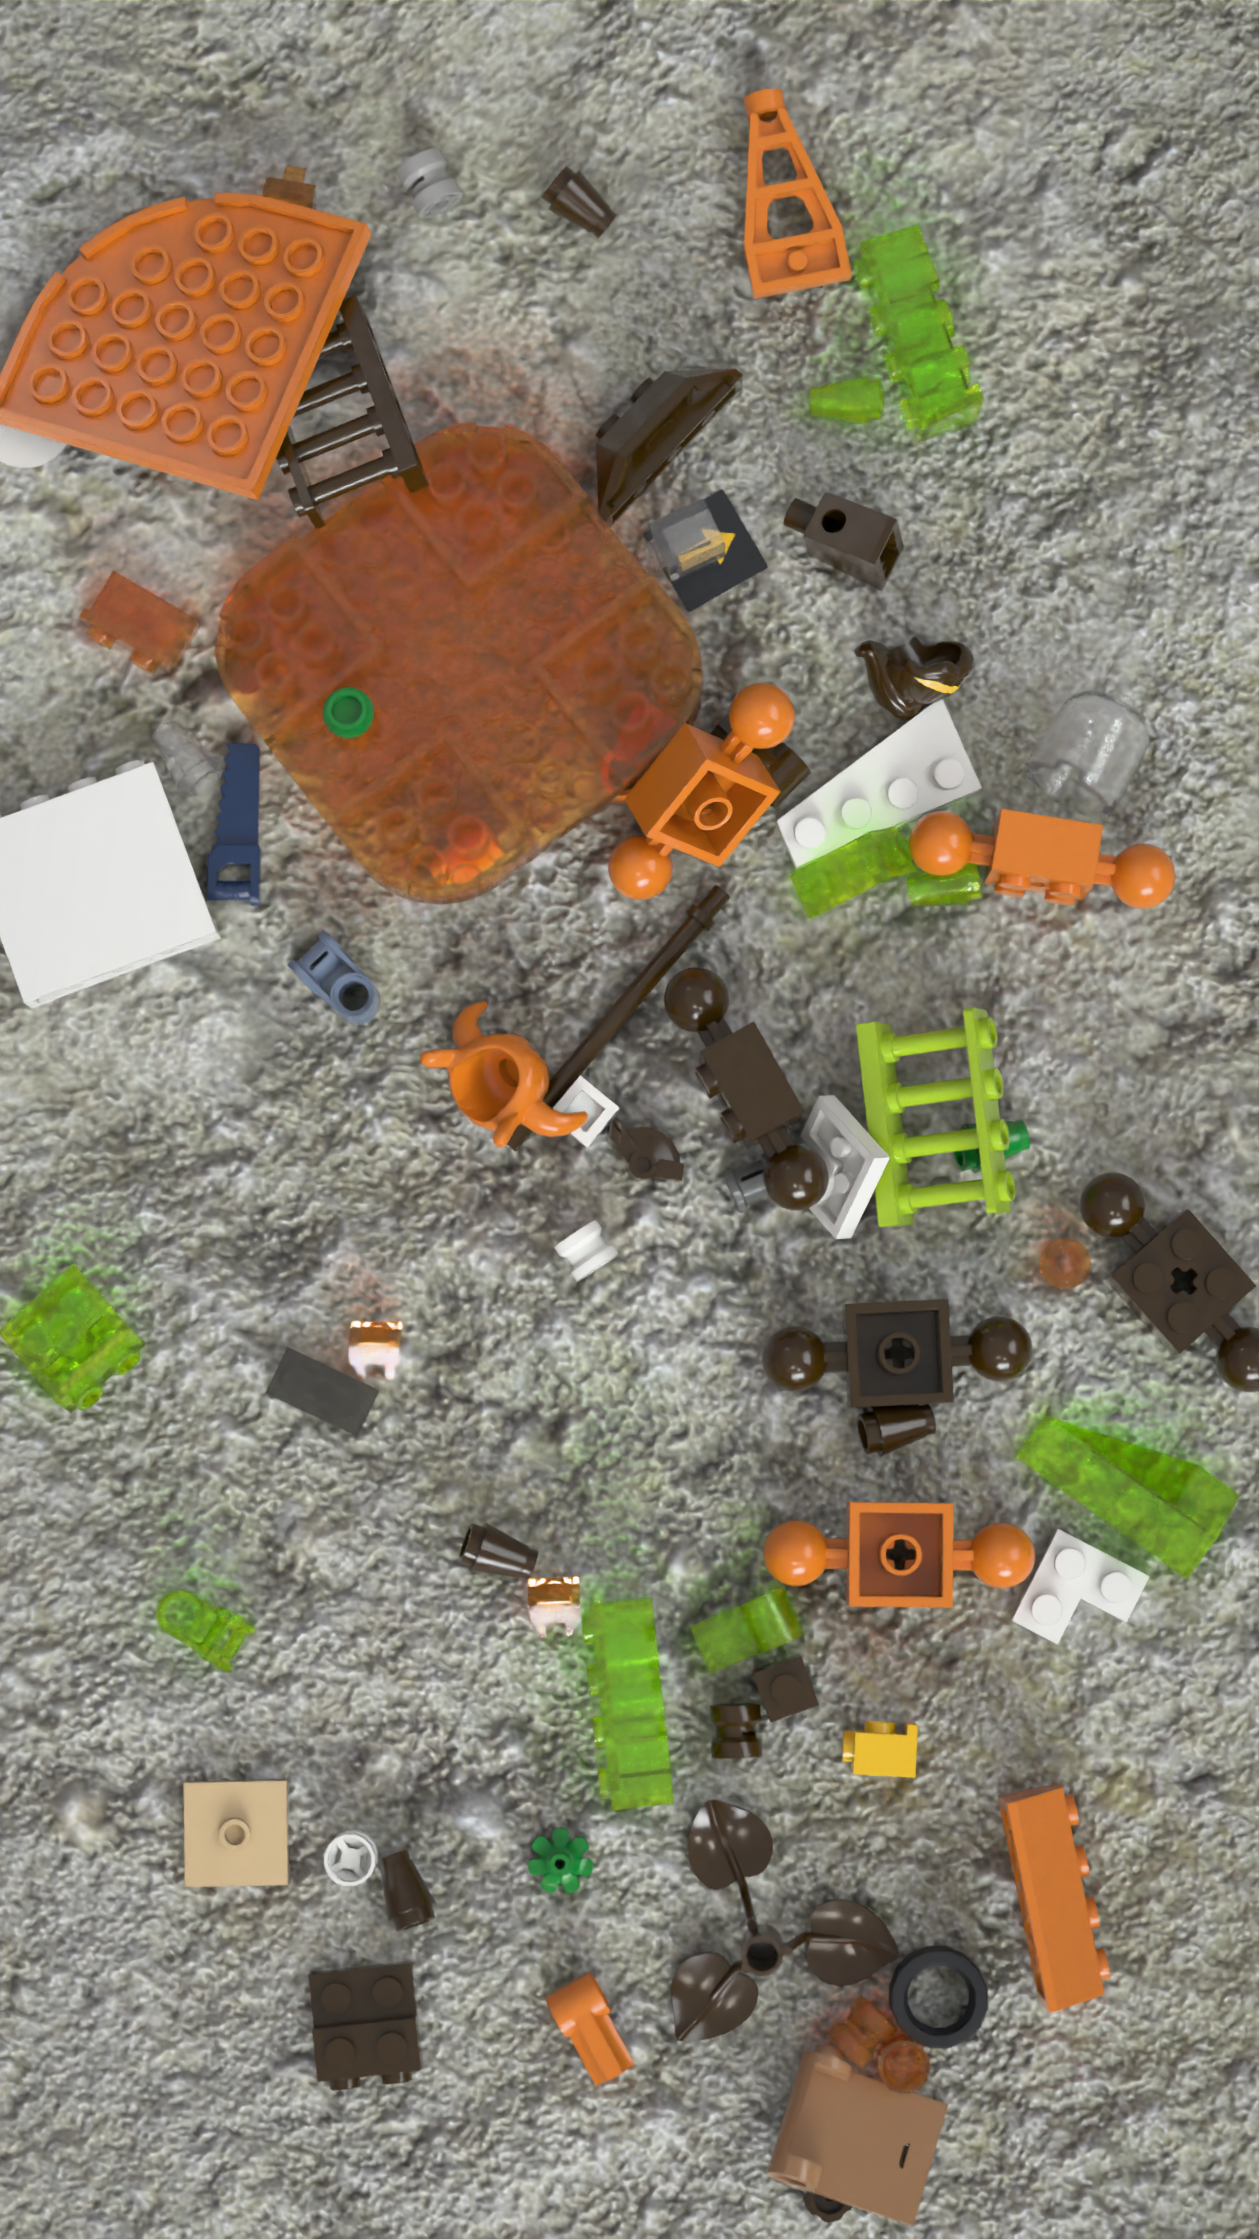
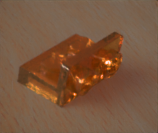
M115 571L111 573L90 610L84 608L79 615L83 624L88 627L85 633L87 637L109 650L112 649L114 644H117L131 652L128 660L152 675L156 673L157 669H160L171 676L201 626L198 619Z

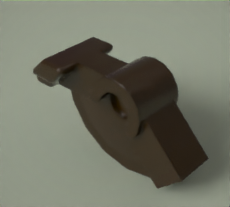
M613 1118L608 1123L606 1141L626 1163V1172L632 1180L682 1181L684 1163H680V1155L674 1143L665 1134L649 1127H635L626 1130L618 1118Z

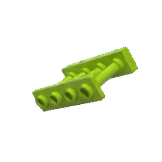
M975 1007L963 1009L965 1025L963 1027L897 1036L895 1032H892L890 1024L880 1022L856 1024L868 1133L890 1157L875 1187L879 1227L898 1228L914 1226L913 1214L917 1212L918 1208L985 1199L987 1213L1004 1214L1011 1211L1010 1201L1015 1199V1183L1011 1171L1006 1170L1004 1150L1009 1148V1132L1005 1120L1000 1119L998 1099L1003 1097V1081L999 1069L994 1068L992 1048L997 1046V1030L994 1020L991 1017L988 1018L987 1010ZM967 1047L970 1077L904 1087L900 1082H897L895 1062L900 1060V1056ZM973 1097L976 1128L909 1137L907 1133H903L901 1113L905 1112L906 1107ZM979 1148L982 1179L918 1188L909 1183L907 1163L911 1162L912 1157Z

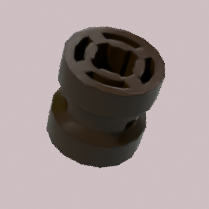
M731 1703L710 1705V1721L716 1726V1737L711 1741L712 1758L762 1757V1740L756 1735V1725L761 1721V1704Z

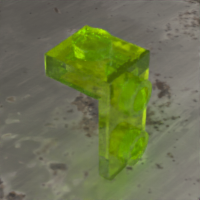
M895 826L869 831L792 872L790 878L808 917L816 918L878 885L900 881L917 871L912 862L909 842L898 832Z

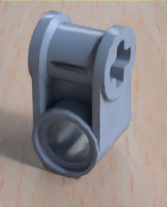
M322 930L318 934L319 941L298 961L291 960L287 966L343 1020L355 1025L366 1024L373 1020L379 1012L381 1004L380 995L370 979L354 964V960L326 931ZM355 987L366 989L369 997L368 1002L363 1008L351 1011L343 1007V998L348 990Z

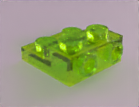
M74 1263L0 1329V1336L50 1396L70 1413L76 1408L85 1410L93 1406L103 1394V1389L100 1386L115 1373L123 1375L134 1369L141 1359L139 1351L147 1344L122 1314L107 1301Z

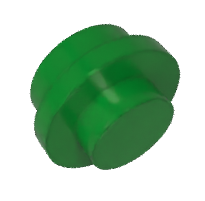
M340 688L331 693L326 699L323 706V719L327 728L334 735L346 739L356 738L363 735L372 725L374 719L373 704L370 698L357 688Z

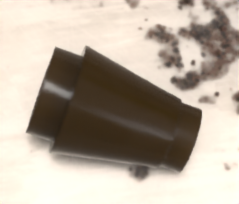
M568 166L559 173L542 195V198L550 204L548 210L585 231L594 234L598 239L617 217V214L610 209L611 207L579 170L575 173Z
M929 1404L921 1406L869 1407L868 1412L857 1415L858 1434L866 1454L877 1452L881 1457L936 1433L935 1417Z
M486 1522L483 1526L471 1523L462 1543L459 1563L468 1565L471 1572L515 1578L521 1577L529 1580L537 1562L538 1551L529 1548L526 1544Z
M408 1850L400 1851L378 1860L381 1867L387 1920L394 1922L396 1931L407 1930L435 1919L432 1906L437 1903L413 1860L410 1859Z

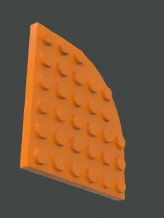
M228 192L215 193V198L187 201L185 197L172 199L152 205L121 219L80 247L81 255L62 274L56 272L34 301L0 374V425L258 500L372 234L368 225L363 222L274 198Z

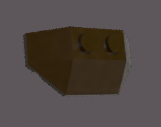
M736 368L664 371L655 382L651 378H647L630 397L633 405L620 418L614 414L600 427L596 433V437L599 439L596 443L599 526L605 532L613 526L742 389L743 375Z

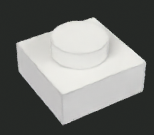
M582 1076L578 1077L553 1108L564 1113L587 1112L588 1118L585 1124L576 1131L569 1133L586 1148L591 1145L620 1110L616 1104Z

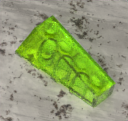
M913 225L860 242L859 259L853 261V269L859 288L861 290L869 289L874 306L868 308L869 319L875 336L884 335L889 353L883 355L884 364L890 382L892 384L899 382L905 400L899 401V410L906 430L914 429L920 443L976 425L984 398L978 384L968 387L971 384L968 369L970 361L964 345L953 347L951 338L955 337L954 318L945 299L936 301L934 292L940 290L939 278L919 225Z

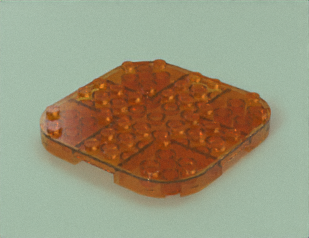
M477 422L452 425L426 436L415 444V448L429 486L410 493L402 477L393 479L390 475L378 480L326 519V526L317 530L314 528L301 539L295 534L256 563L232 588L219 615L221 622L217 644H215L217 667L227 692L241 714L366 874L389 892L419 903L441 905L468 901L502 884L639 780L683 724L687 723L693 726L703 696V667L698 643L688 620L652 574L645 572L604 519L598 515V512L589 502L588 495L552 451L528 433L505 425L504 429L478 426ZM344 687H353L363 691L370 698L374 708V719L370 728L363 735L351 739L334 735L327 728L323 719V706L326 699L331 693Z

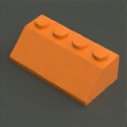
M1057 1783L997 1795L1038 2000L1048 2013H1052L1104 1995L1102 1980L1110 1979V1971L1104 1948L1095 1949L1092 1929L1100 1927L1094 1897L1085 1898L1081 1877L1089 1876V1867L1084 1846L1074 1845L1071 1826L1078 1825L1079 1818L1073 1794L1064 1795L1063 1787Z

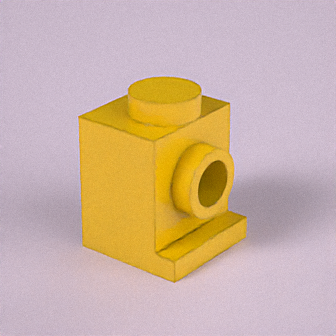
M865 1721L864 1730H843L842 1761L851 1762V1772L853 1774L915 1778L918 1725L915 1722H904V1732H895V1722Z

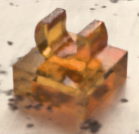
M286 165L283 179L266 177L262 192L264 197L316 210V185L304 183L306 168Z
M351 1322L348 1342V1364H356V1375L359 1379H365L367 1364L383 1365L385 1367V1380L393 1378L395 1365H400L403 1322Z
M579 1577L528 1580L529 1624H536V1631L539 1637H546V1624L565 1623L566 1636H573L575 1622H581Z

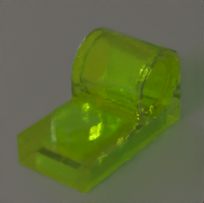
M784 1585L690 1626L710 1674L758 1653L761 1654L804 1635V1630Z

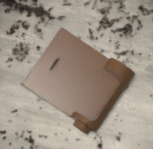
M816 2045L814 2052L803 2051L767 2175L785 2184L911 2227L914 2226L948 2104L852 2072V2066L844 2062L845 2053L835 2048Z

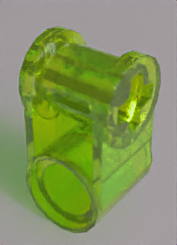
M176 1588L168 1592L159 1601L156 1609V1618L160 1628L192 1648L203 1659L228 1673L233 1671L235 1666L232 1661L247 1636L255 1635L258 1630L255 1625L222 1605L215 1604L189 1588ZM184 1598L192 1603L195 1609V1617L191 1624L178 1626L169 1619L167 1608L171 1600ZM231 1629L232 1633L222 1649H219V1643L227 1630Z

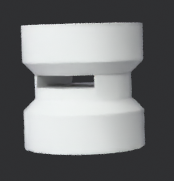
M347 1830L339 1833L328 1845L324 1854V1866L327 1874L334 1882L343 1886H355L363 1883L372 1874L378 1862V1848L375 1841L367 1833L360 1830Z

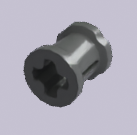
M765 1153L761 1154V1160L734 1172L729 1168L721 1171L739 1213L747 1210V1204L768 1196L763 1180L764 1169L768 1162Z

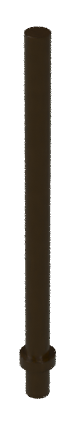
M715 884L698 906L692 904L686 911L687 919L549 1080L548 1092L543 1100L551 1108L556 1105L704 929L709 932L715 925L712 919L731 898L722 888ZM519 1124L507 1145L516 1152L533 1131Z

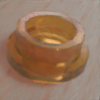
M1059 1238L1050 1242L1042 1250L1039 1258V1269L1042 1277L1048 1284L1059 1289H1070L1078 1286L1086 1279L1090 1271L1089 1254L1086 1248L1074 1239ZM1060 1254H1066L1073 1260V1268L1069 1273H1061L1055 1267V1260Z

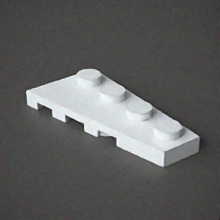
M943 699L932 703L776 821V826L795 870L981 791L982 787Z

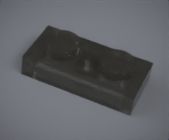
M287 1347L267 1388L266 1394L359 1437L381 1390Z

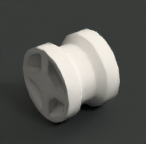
M597 1220L585 1225L554 1247L560 1257L567 1258L571 1263V1274L577 1282L618 1255L614 1246L606 1244L600 1236L602 1228Z

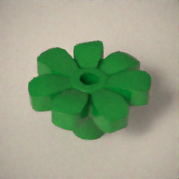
M558 1827L553 1830L552 1841L539 1835L532 1843V1849L539 1857L528 1861L529 1873L532 1876L543 1874L541 1888L548 1893L553 1894L560 1883L567 1893L577 1891L580 1888L577 1875L589 1876L593 1870V1861L582 1857V1854L589 1849V1842L584 1836H577L572 1841H569V1830L564 1827ZM562 1859L565 1864L559 1866L556 1864V1860Z

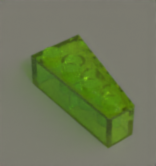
M642 1595L590 1601V1612L581 1613L584 1644L594 1643L596 1664L587 1665L590 1696H600L602 1715L592 1716L595 1747L605 1746L607 1767L598 1768L601 1799L611 1798L612 1811L674 1804L652 1596Z

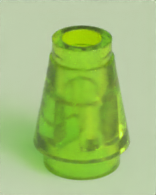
M865 375L821 385V387H811V416L869 426L872 420H883L884 393L882 380H870V376Z
M967 863L958 872L946 876L931 875L924 871L916 874V876L906 878L912 907L972 906V900L983 898L977 864Z

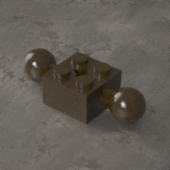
M691 967L678 972L669 981L665 989V1010L675 1025L689 1032H697L706 1048L699 1053L698 1062L700 1065L696 1067L697 1072H695V1075L707 1097L711 1099L718 1096L725 1108L721 1112L720 1120L734 1144L742 1140L747 1150L757 1144L761 1145L768 1158L764 1169V1186L769 1197L777 1205L793 1211L805 1210L814 1206L823 1198L829 1184L828 1168L823 1158L816 1151L805 1146L795 1145L786 1129L800 1121L805 1111L758 1027L753 1021L732 1033L724 1018L729 1006L728 989L721 977L715 972L703 967Z
M1113 1172L1104 1173L1093 1178L1085 1186L1080 1198V1212L1085 1224L1093 1232L1103 1237H1121L1134 1252L1105 1278L1107 1283L1171 1355L1180 1354L1205 1332L1218 1347L1216 1366L1224 1382L1238 1391H1259V1328L1240 1327L1228 1313L1233 1306L1256 1287L1255 1283L1189 1209L1180 1212L1161 1230L1156 1232L1143 1217L1146 1205L1145 1197L1140 1186L1132 1178ZM1173 1270L1178 1274L1186 1272L1189 1275V1293L1184 1290L1174 1293L1171 1290L1170 1286L1175 1281L1171 1275Z
M948 1299L852 1303L842 1306L844 1341L823 1342L817 1334L807 1328L799 1326L780 1329L768 1339L763 1349L762 1365L766 1376L775 1386L790 1392H801L810 1389L821 1380L824 1373L846 1372L847 1408L943 1404L954 1402L952 1367L972 1366L979 1375L988 1380L996 1382L1009 1381L1025 1371L1031 1361L1033 1346L1030 1335L1024 1326L1018 1321L1005 1316H994L981 1321L975 1326L970 1335L950 1336ZM892 1340H900L901 1348L910 1349L911 1357L902 1361L901 1368H894L893 1361L884 1357V1350L892 1347Z

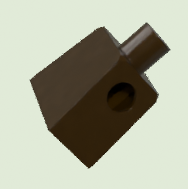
M825 492L817 507L801 499L794 498L783 522L784 526L804 534L803 538L810 556L880 591H883L904 549L897 519Z

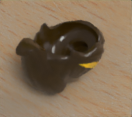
M916 636L912 637L909 643L895 647L892 650H889L880 642L871 640L861 643L854 650L857 657L864 658L869 688L878 704L896 718L904 721L911 720L918 715L925 704L935 703L951 696L959 688L964 678L971 672L974 660L972 651L960 642L941 641L926 645L921 643Z

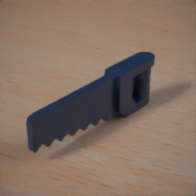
M227 743L226 746L230 754L224 758V761L229 768L222 773L226 783L220 787L225 797L218 802L222 809V812L216 817L221 826L214 831L218 841L212 844L211 853L208 855L207 898L209 901H250L251 906H260L262 850L259 846L260 749L256 744ZM228 866H251L250 881L219 880V873Z

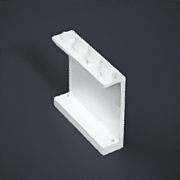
M134 760L115 769L116 775L99 782H97L96 777L85 778L70 784L67 787L69 791L67 794L50 799L48 795L36 796L20 804L21 811L4 817L0 813V938L22 999L30 1008L221 938L215 920L209 913L160 780V771L154 762L145 764L143 760Z

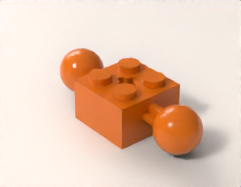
M754 683L739 691L730 706L729 722L732 731L725 740L687 723L683 724L625 798L627 805L645 835L628 837L621 841L612 851L608 862V873L617 891L634 900H646L659 895L667 887L672 877L673 863L670 853L674 848L718 867L724 863L781 792L760 757L752 753V750L754 748L767 749L783 742L790 734L795 721V710L790 697L785 691L770 683Z
M1001 809L993 823L991 836L972 833L969 825L963 818L949 811H934L924 815L915 823L909 836V850L913 861L920 869L931 875H951L961 870L967 863L986 866L983 884L995 885L994 893L1010 897H1024L1025 891L1044 893V901L1059 905H1074L1075 899L1083 900L1094 884L1112 886L1115 895L1126 905L1138 909H1147L1157 906L1166 900L1173 890L1176 878L1175 867L1171 858L1157 846L1144 843L1135 844L1121 851L1117 857L1099 854L1103 825L1008 809Z
M847 1502L846 1538H825L823 1533L813 1524L802 1520H789L779 1524L769 1533L763 1547V1558L769 1573L779 1582L790 1586L809 1584L816 1580L825 1569H846V1605L850 1607L953 1608V1570L973 1571L983 1583L991 1587L1010 1588L1023 1582L1030 1574L1035 1562V1550L1030 1537L1025 1531L1014 1524L1006 1522L993 1523L984 1527L973 1539H953V1503ZM903 1539L904 1548L912 1549V1559L904 1560L902 1568L895 1569L894 1561L886 1559V1550L894 1548L895 1540Z

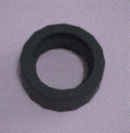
M925 1946L909 1953L895 1968L889 1983V2006L898 2027L912 2041L928 2048H952L968 2041L982 2026L988 2010V1988L979 1968L964 1953L948 1946ZM931 1966H945L955 1970L964 1979L968 1988L969 2003L965 2013L956 2023L947 2027H930L921 2023L912 2014L908 2005V1990L912 1980L920 1971Z

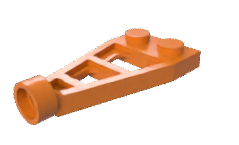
M776 88L764 89L747 95L743 99L749 121L743 252L753 299L851 280L852 272L842 225L786 111L782 90ZM774 119V120L771 121V122H763V121H767V120ZM785 148L789 152L797 175L796 180L766 185L763 179V153ZM791 196L798 197L805 204L812 219V230L806 234L780 239L772 238L767 230L769 205L776 199Z

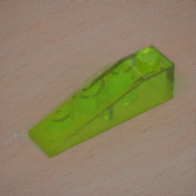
M1043 1415L1014 1455L1019 1461L1178 1578L1182 1579L1189 1578L1218 1538L1240 1497L1239 1494L1197 1464Z

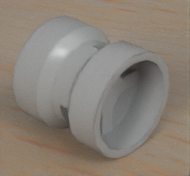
M438 148L428 149L412 156L397 169V175L403 187L409 188L414 195L412 205L420 218L438 215L453 207L463 197L457 181L449 178L446 172L447 161L442 151Z

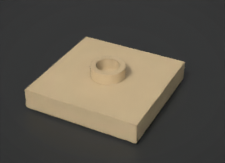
M288 1780L184 1782L185 1887L289 1884Z

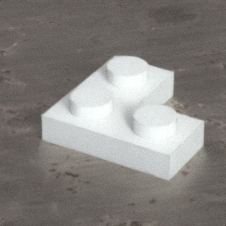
M834 1095L818 1096L800 1137L825 1161L829 1172V1184L823 1198L809 1209L835 1239L851 1238L890 1157Z
M1056 1529L1010 1620L1058 1644L1080 1599L1127 1622L1150 1576Z

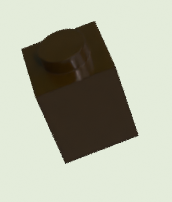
M799 1653L751 1671L770 1723L819 1705L802 1656Z

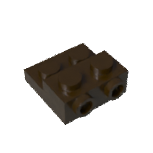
M405 1961L310 1972L308 1976L314 2025L312 2034L317 2082L329 2081L330 2090H347L360 2087V2077L381 2075V2082L385 2085L412 2081V2071H421L423 2067L413 1962Z

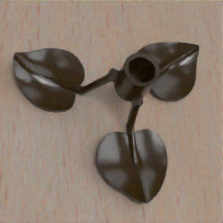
M717 1799L706 1801L693 1819L688 1841L689 1861L694 1874L710 1889H724L736 1880L748 1929L743 1934L741 1940V1960L735 1961L732 1966H730L724 1956L715 1952H701L691 1955L678 1966L671 1984L675 2036L678 2041L711 2039L734 2030L743 2024L754 2012L759 1992L756 1982L744 1973L750 1972L753 1975L762 1977L775 1973L782 1964L783 1955L790 1956L795 1948L805 1942H810L806 1950V1960L810 1970L821 1981L835 1986H847L863 1981L899 1957L896 1942L885 1923L864 1905L848 1899H833L817 1905L811 1914L812 1932H802L788 1942L782 1941L780 1933L774 1927L767 1924H758L745 1877L759 1875L769 1865L773 1853L772 1836L760 1817L749 1810Z

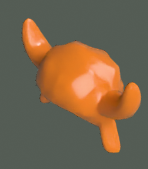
M484 1000L463 1009L453 1023V1042L457 1049H433L423 1051L420 1054V1061L423 1066L447 1069L450 1092L459 1110L473 1124L495 1131L492 1139L494 1145L499 1148L507 1145L519 1124H522L538 1135L556 1137L576 1131L585 1124L588 1118V1114L585 1111L559 1112L543 1101L549 1088L547 1065L540 1057L539 1052L522 1035L515 1033L483 1035L478 1027V1021L487 1009V1003Z

